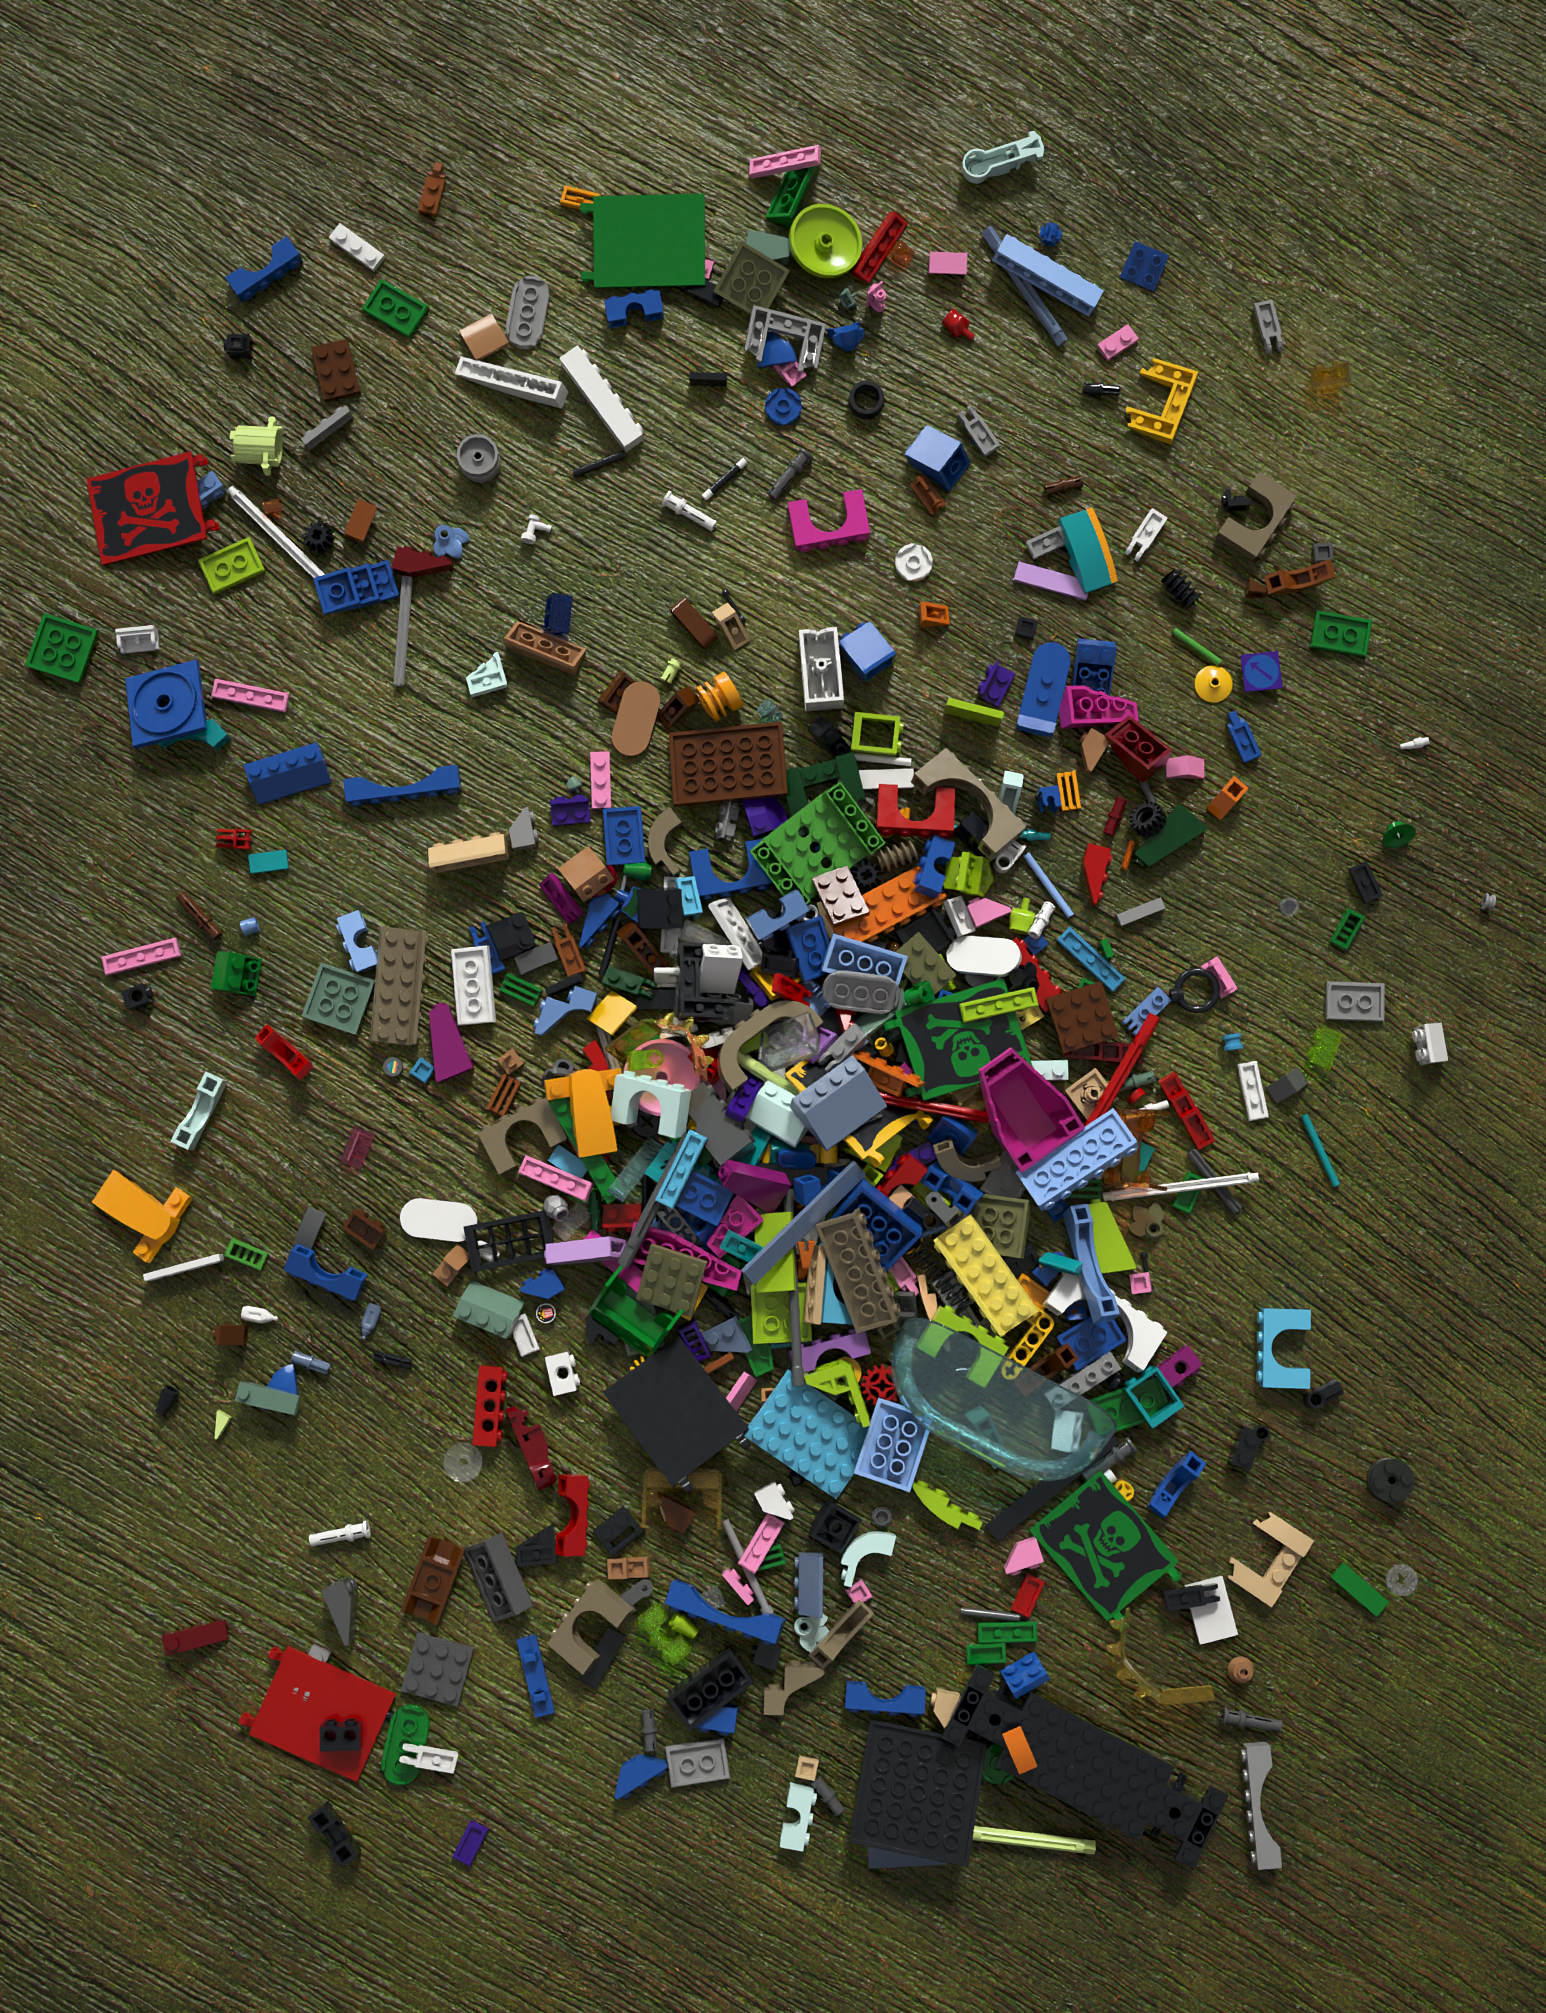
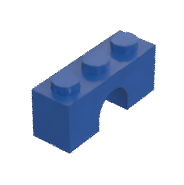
M647 290L641 294L630 293L624 297L612 296L604 300L609 329L628 325L627 314L634 309L644 313L646 322L664 319L659 290Z
M935 834L930 840H926L923 850H925L924 856L920 858L918 863L920 870L919 873H916L913 880L915 884L913 891L933 899L941 893L945 876L935 870L934 863L945 866L951 859L955 842Z
M938 1161L929 1166L928 1171L920 1181L934 1192L943 1191L949 1194L954 1199L952 1205H955L966 1215L976 1208L984 1193L967 1181L950 1176L943 1170Z
M843 1165L828 1169V1179L823 1186L820 1185V1179L811 1174L794 1178L795 1201L806 1207L847 1166Z

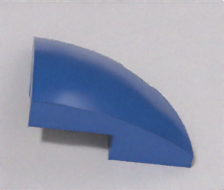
M767 331L761 363L757 362V367L762 369L773 365L782 366L797 362L796 354L791 344L780 338L779 334Z
M294 1363L278 1370L267 1385L268 1387L299 1395Z

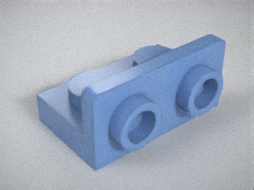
M213 471L197 481L202 510L207 508L214 499L221 498L224 492L227 491Z

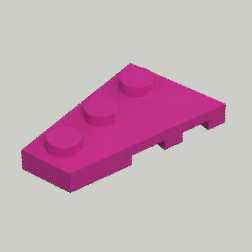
M735 1194L706 1244L719 1258H722L727 1252L720 1249L719 1246L728 1229L745 1237L764 1219L747 1200Z

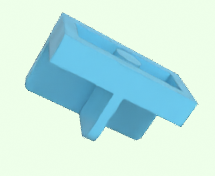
M695 876L676 878L675 886L682 890V917L692 916L693 919H698L703 911Z

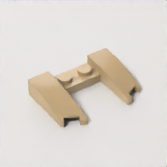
M1268 1512L1270 1518L1261 1523L1256 1519L1253 1521V1524L1284 1544L1263 1577L1233 1557H1230L1229 1563L1234 1564L1233 1576L1228 1575L1227 1578L1270 1607H1273L1282 1593L1281 1589L1301 1557L1304 1558L1314 1540L1273 1513Z

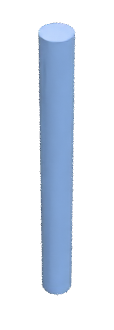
M1030 853L1024 855L1023 857L1066 917H1071L1074 913Z

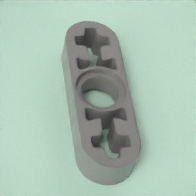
M667 1207L669 1212L672 1210L675 1212L667 1220L664 1218L667 1214L664 1211H658V1216L671 1232L678 1235L676 1231L681 1230L686 1225L687 1229H684L687 1234L692 1233L693 1235L691 1243L694 1244L696 1242V1234L675 1207L674 1209ZM671 1218H680V1227H671ZM680 1233L678 1236L684 1239V1235Z

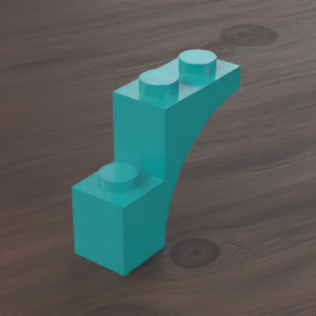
M211 718L206 720L208 729L206 731L157 744L165 749L177 741L193 739L205 742L218 751L231 737Z

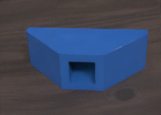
M637 1754L623 1763L616 1787L615 1799H625L633 1793L632 1790L636 1787L640 1789L649 1783V1779L653 1776L658 1778L666 1772L665 1769L668 1766V1762L664 1759Z

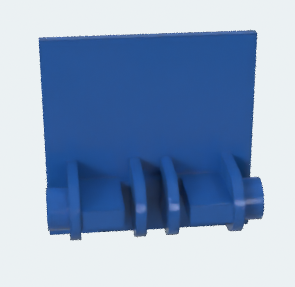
M1135 241L1120 278L1154 291L1169 255Z

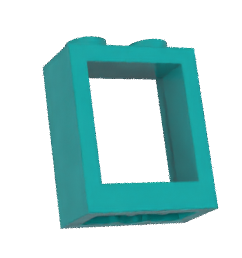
M1149 1365L1141 1371L1142 1375L1127 1380L1123 1390L1148 1426L1153 1429L1183 1408L1184 1404L1158 1367H1151ZM1154 1374L1172 1399V1402L1149 1417L1131 1390Z

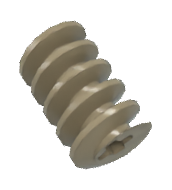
M909 839L906 840V846L903 842H899V848L892 844L891 850L887 846L884 848V853L881 849L877 850V860L882 873L884 867L891 871V864L897 869L898 862L905 866V860L912 864L913 857L919 861L915 846Z

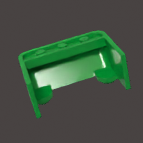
M620 1265L602 1288L589 1309V1314L595 1321L640 1354L650 1357L663 1342L684 1310L680 1309L674 1318L671 1314L660 1312L657 1316L649 1312L625 1294L628 1289L623 1279L618 1277L623 1269V1266Z

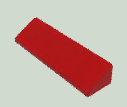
M895 211L887 214L860 255L857 263L850 271L854 277L866 284H869L908 224Z

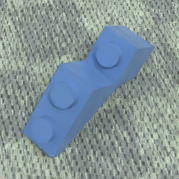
M575 986L574 990L571 989L567 998L570 1001L569 1004L547 997L546 1001L542 1000L539 1011H541L540 1018H536L533 1025L534 1033L544 1036L571 1012L587 1011L592 1013L598 994Z

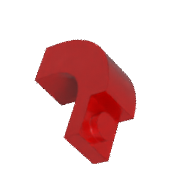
M266 1024L256 1035V1041L279 1059L299 1080L309 1074L313 1067L312 1062L270 1025Z

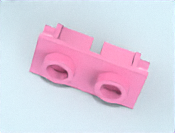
M882 281L879 284H873L867 292L866 308L872 306L876 312H882L885 308L886 293L882 289Z
M1218 956L1201 966L1217 978L1220 985L1221 999L1238 989Z

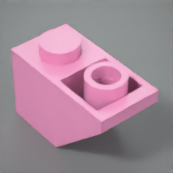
M1035 1537L1015 1543L1004 1566L1006 1574L1010 1573L1011 1576L1017 1575L1022 1572L1021 1569L1027 1567L1034 1569L1044 1562Z

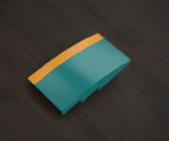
M1093 507L1060 518L1058 524L1065 536L1063 542L1071 557L1069 563L1084 594L1117 583L1118 579L1111 553Z

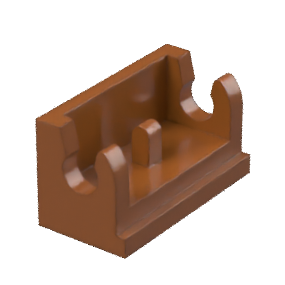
M358 499L344 531V537L358 543L364 542L378 507Z

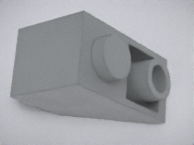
M524 807L509 829L514 851L537 847L536 842L539 841L538 832L533 829L532 824L536 823L534 812H530L528 807Z

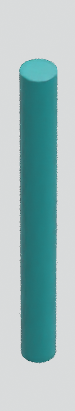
M1308 1113L1300 1116L1332 1186L1339 1185V1180Z

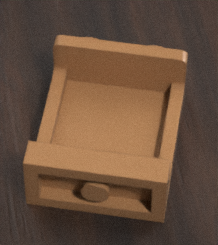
M589 846L558 868L583 902L614 880L606 866Z

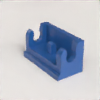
M1058 785L1038 789L1035 799L1038 800L1039 810L1042 813L1044 812V804L1046 807L1050 805L1051 813H1057L1061 807Z

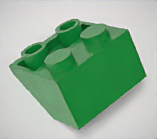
M217 951L210 989L256 997L262 959L233 952Z

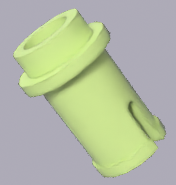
M675 659L667 662L668 666L661 677L665 681L667 676L670 675L666 681L669 684L672 683L677 671L681 670V663Z

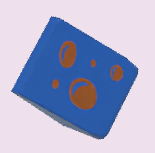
M1084 1300L1072 1303L1065 1310L1066 1320L1087 1319Z

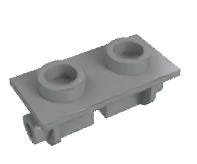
M729 801L723 802L720 805V818L715 827V839L724 838V840L731 841L734 838L736 824L730 823V820L737 821L740 809L738 803Z

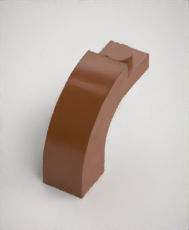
M1327 559L1298 570H1279L1264 576L1270 595H1285L1322 585L1321 583L1334 579L1336 576L1332 561Z

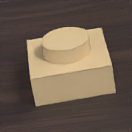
M799 1755L795 1777L815 1781L819 1760Z

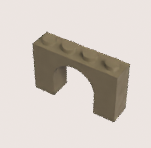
M1260 471L1246 490V493L1266 506L1270 516L1268 526L1260 530H1250L1228 517L1215 537L1252 562L1256 557L1260 559L1266 550L1263 546L1266 542L1270 543L1275 537L1276 533L1273 531L1276 527L1280 528L1286 520L1283 516L1287 511L1289 513L1296 505L1294 500L1297 497L1296 494Z
M541 1096L532 1101L533 1105L527 1108L524 1105L516 1109V1114L510 1117L508 1114L498 1119L497 1124L492 1126L490 1123L480 1128L481 1132L478 1135L499 1175L518 1166L507 1144L508 1133L515 1124L522 1121L536 1123L542 1130L551 1148L569 1140L549 1105L550 1101L546 1098L543 1099Z
M600 1579L587 1583L583 1589L585 1593L573 1602L572 1606L574 1608L570 1613L567 1612L562 1617L561 1626L559 1628L556 1627L549 1636L551 1639L547 1643L582 1675L589 1672L600 1657L597 1652L582 1640L579 1634L578 1624L582 1614L585 1611L598 1612L618 1628L626 1622L634 1611L633 1607Z

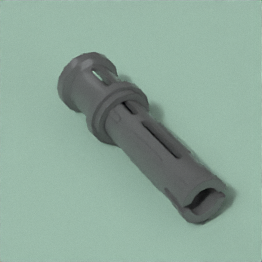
M800 448L798 455L789 461V467L767 494L772 499L777 500L795 476L802 473L806 464L813 460V456L804 448Z
M1128 1437L1125 1438V1442L1118 1447H1113L1111 1453L1082 1474L1086 1480L1099 1470L1104 1473L1118 1462L1123 1463L1125 1458L1132 1453H1137L1138 1450Z
M1223 1707L1221 1710V1725L1231 1724L1236 1725L1237 1728L1246 1726L1280 1733L1282 1730V1720L1246 1714L1243 1710H1228L1227 1707Z

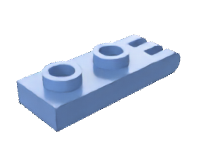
M1157 987L1121 1023L1126 1025L1130 1021L1131 1024L1126 1029L1130 1031L1135 1026L1137 1029L1132 1033L1135 1037L1149 1013L1157 1015L1171 999Z

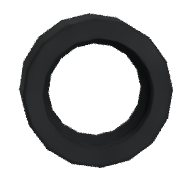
M873 381L858 382L850 390L849 408L858 418L872 419L883 408V390ZM862 390L874 392L877 396L876 406L869 410L859 408L855 401L858 392Z

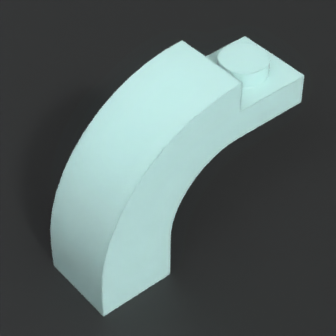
M872 1531L854 1539L845 1549L840 1561L841 1564L847 1565V1568L843 1567L841 1574L844 1586L852 1587L857 1564L865 1555L881 1553L892 1556L896 1535L889 1532Z

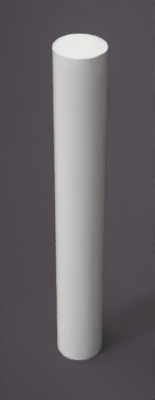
M855 753L857 761L911 766L910 758Z

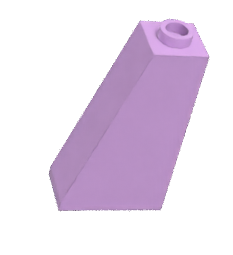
M601 1237L546 1244L544 1257L546 1264L551 1265L618 1260L626 1245V1240L614 1237Z

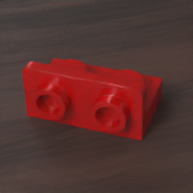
M641 1204L602 1205V1228H607V1232L618 1231L620 1227H626V1231H632L634 1222H638L642 1214Z

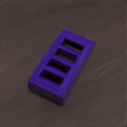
M696 1319L678 1326L683 1342L693 1355L699 1350H705V1352L694 1355L698 1362L712 1357ZM696 1334L698 1335V1337L688 1341V1338ZM698 1342H701L700 1345H698V1346H696V1347H694V1348H691L692 1345H694V1344H696V1343H698Z

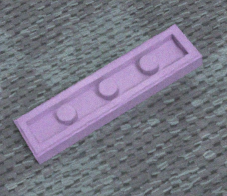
M1018 562L1013 581L1086 601L1088 593L1084 594L1077 577Z

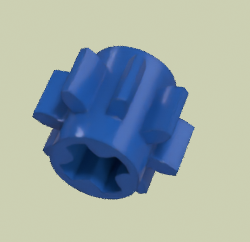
M1049 222L1046 224V227L1041 226L1039 238L1042 239L1044 245L1055 246L1056 242L1060 243L1063 231L1059 230L1060 226L1058 224Z

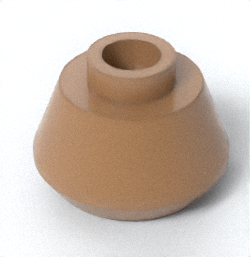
M1236 1657L1230 1661L1228 1675L1232 1681L1237 1684H1246L1252 1680L1255 1669L1253 1663L1248 1658Z

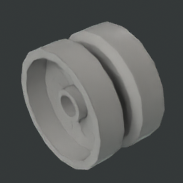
M474 434L461 441L457 448V459L462 473L473 482L483 483L490 481L499 472L501 459L496 444L491 438L485 435Z

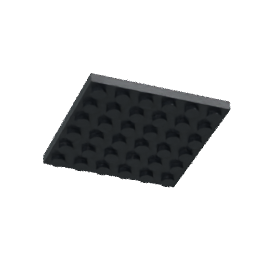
M870 1719L849 1843L968 1867L987 1743L964 1738L960 1747L942 1739V1734Z

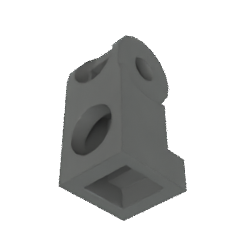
M931 1192L927 1195V1205L949 1229L963 1216L955 1205L950 1208L940 1193Z
M642 1578L621 1594L620 1597L633 1607L635 1611L636 1606L634 1604L641 1598L650 1596L653 1592V1582L648 1578Z

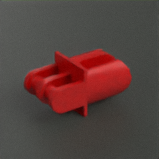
M237 828L235 830L217 829V833L233 835H217V841L233 842V844L216 843L215 848L251 850V847H249L250 842H252L250 834L253 831ZM241 833H245L244 838H240ZM240 841L244 842V846H240Z

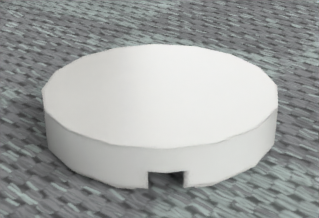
M911 543L898 551L895 558V567L897 573L903 579L917 582L929 575L933 559L926 547Z

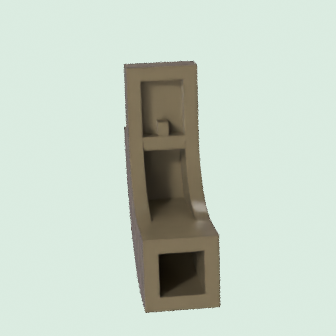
M669 807L654 821L649 832L648 846L655 866L657 867L663 863L664 865L661 867L665 873L676 877L680 874V871L667 855L665 844L669 835L682 826V823L671 807Z
M952 1139L933 1145L936 1157L943 1170L950 1176L962 1181L974 1182L987 1179L985 1172L995 1171L1002 1167L998 1151L978 1158H965L956 1151Z

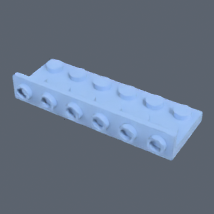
M1113 1108L1085 1126V1129L1023 1173L1018 1170L1016 1174L1040 1210H1049L1054 1207L1055 1202L1058 1200L1066 1199L1075 1189H1081L1086 1186L1093 1177L1098 1178L1110 1166L1115 1167L1125 1156L1129 1157L1135 1154L1139 1145Z

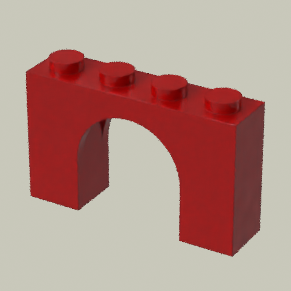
M879 784L876 830L879 834L883 836L896 834L901 837L914 835L920 838H929L935 834L945 839L952 838L954 832L955 788L936 787L933 814L923 821H911L905 818L898 809V785Z

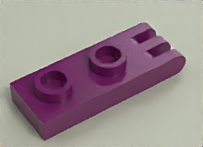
M554 873L549 874L539 884L568 924H573L582 915V910Z

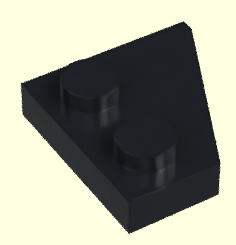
M554 1524L547 1526L516 1546L518 1567L557 1563Z

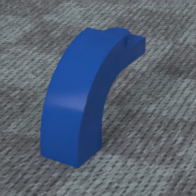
M1192 1451L1184 1455L1156 1487L1147 1507L1160 1518L1166 1517L1177 1497L1192 1481L1199 1477L1206 1463Z

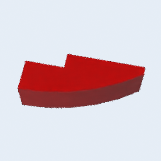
M596 1040L583 1048L593 1063L588 1069L595 1071L609 1070L607 1060ZM613 1089L606 1090L605 1093L608 1100L612 1101Z

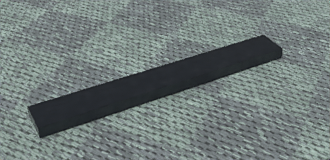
M1113 1434L1100 1438L1096 1435L1081 1447L1078 1452L1071 1455L989 1521L986 1527L999 1541L1111 1451L1113 1447H1116L1119 1444L1118 1440Z

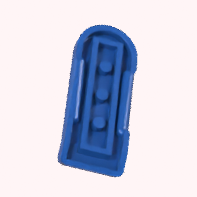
M1045 643L1039 646L1033 655L1017 719L1016 728L1018 730L1046 737L1053 736L1070 667L1069 653L1058 643Z

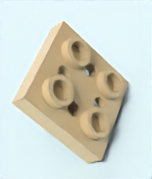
M1094 1068L1064 1091L1087 1121L1096 1106L1095 1104H1097L1095 1101H1099L1108 1083L1099 1071Z

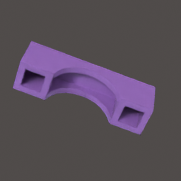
M855 1328L847 1330L848 1334L841 1335L840 1333L829 1335L830 1339L823 1341L822 1338L810 1341L811 1344L806 1346L801 1343L804 1373L815 1370L819 1356L828 1349H841L852 1359L871 1354L865 1331L856 1333ZM791 1349V1350H788V1354H789L790 1362H791V1365H792V1349Z

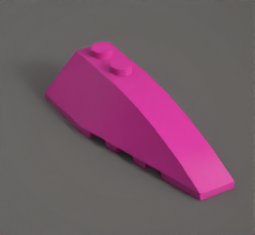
M634 1222L633 1228H632V1232H633V1230H634V1228H635L637 1222ZM652 1226L649 1228L633 1260L634 1263L645 1265L650 1246L653 1243L708 1261L703 1282L737 1291L742 1273L739 1269L673 1232Z

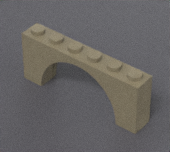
M947 748L914 773L911 783L923 795L935 790L936 787H952L964 790L980 801L987 813L989 826L987 835L981 840L978 849L990 861L1016 841L1027 827L1022 819L1016 817L1010 808L1003 804L996 794L990 791L981 779L974 776L970 769L963 765L956 755Z

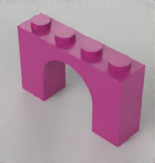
M862 489L843 492L847 519L844 525L834 532L820 531L812 524L806 499L788 502V513L795 550L808 552L811 551V548L819 547V549H826L830 545L837 544L838 546H843L850 541L859 543L870 538Z

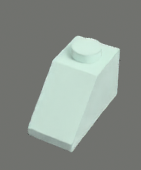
M1005 771L998 799L1003 804H1006L1015 815L1022 789L1023 774Z

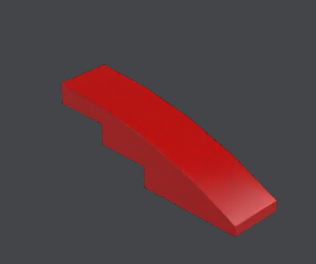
M1172 1072L1158 1080L1167 1100L1196 1148L1201 1150L1214 1142L1215 1139L1201 1112L1195 1106L1188 1091L1183 1087L1177 1073Z

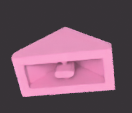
M1189 755L1169 758L1166 764V778L1204 779V759Z

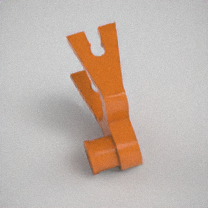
M814 1240L808 1241L807 1251H804L803 1241L797 1242L799 1255L796 1254L798 1280L808 1277V1269L810 1268L815 1245Z

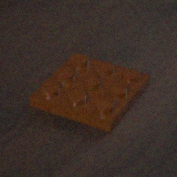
M1102 982L1045 999L1063 1054L1119 1037Z

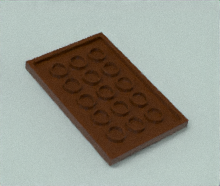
M782 721L669 733L674 807L788 796Z

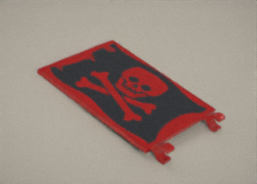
M189 451L87 478L101 565L104 566L207 539L208 531L220 530L219 522H215L214 519L204 522L195 467L207 466V457H204L203 454L193 457L192 452Z

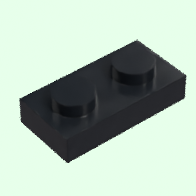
M1367 861L1348 869L1364 904L1383 896Z

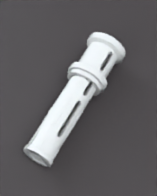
M671 491L667 492L661 506L669 507L677 515L683 514L711 532L717 523L716 520L688 505L685 499L681 500L672 495Z
M367 1520L361 1524H347L345 1528L310 1534L309 1542L311 1547L342 1540L352 1542L357 1538L366 1537L367 1539L371 1536L370 1526Z

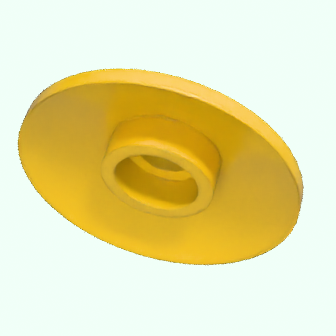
M1212 665L1199 671L1195 678L1194 686L1196 693L1201 699L1209 703H1218L1229 696L1232 690V679L1224 668ZM1212 680H1217L1218 685H1213Z

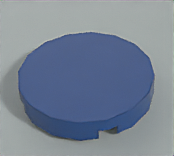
M789 388L775 389L766 398V416L776 425H790L797 421L801 415V399L795 391Z

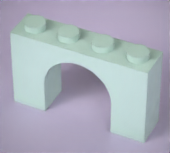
M624 1071V1074L616 1075L611 1107L612 1121L625 1125L636 1123L640 1098L648 1091L658 1099L661 1107L658 1134L678 1138L682 1137L684 1132L686 1133L691 1090L685 1089L684 1085L681 1084L670 1085L666 1080H651V1076H636V1073L632 1071Z

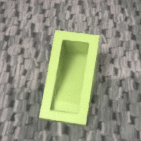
M217 1410L215 1439L221 1437L232 1418L221 1410Z

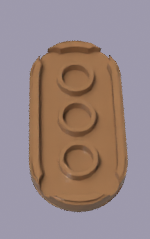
M642 681L632 683L623 693L612 731V742L617 751L625 756L638 755L649 744L660 705L659 693L650 683Z

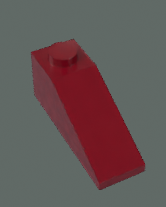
M225 1619L170 1631L162 1635L165 1656L229 1639Z

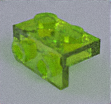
M1326 1025L1316 1028L1313 1035L1315 1042L1313 1046L1309 1047L1306 1055L1309 1057L1307 1062L1331 1070L1343 1033L1329 1029Z

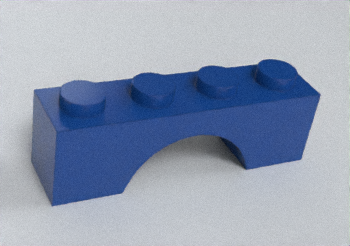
M287 236L271 246L272 259L266 268L250 272L240 267L225 277L241 302L251 299L256 292L266 289L271 282L281 279L286 272L296 269L303 262L299 252Z
M299 1244L290 1251L284 1271L289 1272L293 1277H300L312 1285H319L328 1292H335L342 1295L344 1299L353 1301L360 1296L368 1274L349 1267L340 1274L328 1273L318 1265L315 1251Z
M846 1681L845 1709L855 1713L860 1712V1710H868V1713L880 1714V1711H887L889 1715L908 1713V1716L919 1717L920 1714H924L926 1689L925 1686L905 1685L896 1697L880 1699L869 1691L866 1682Z

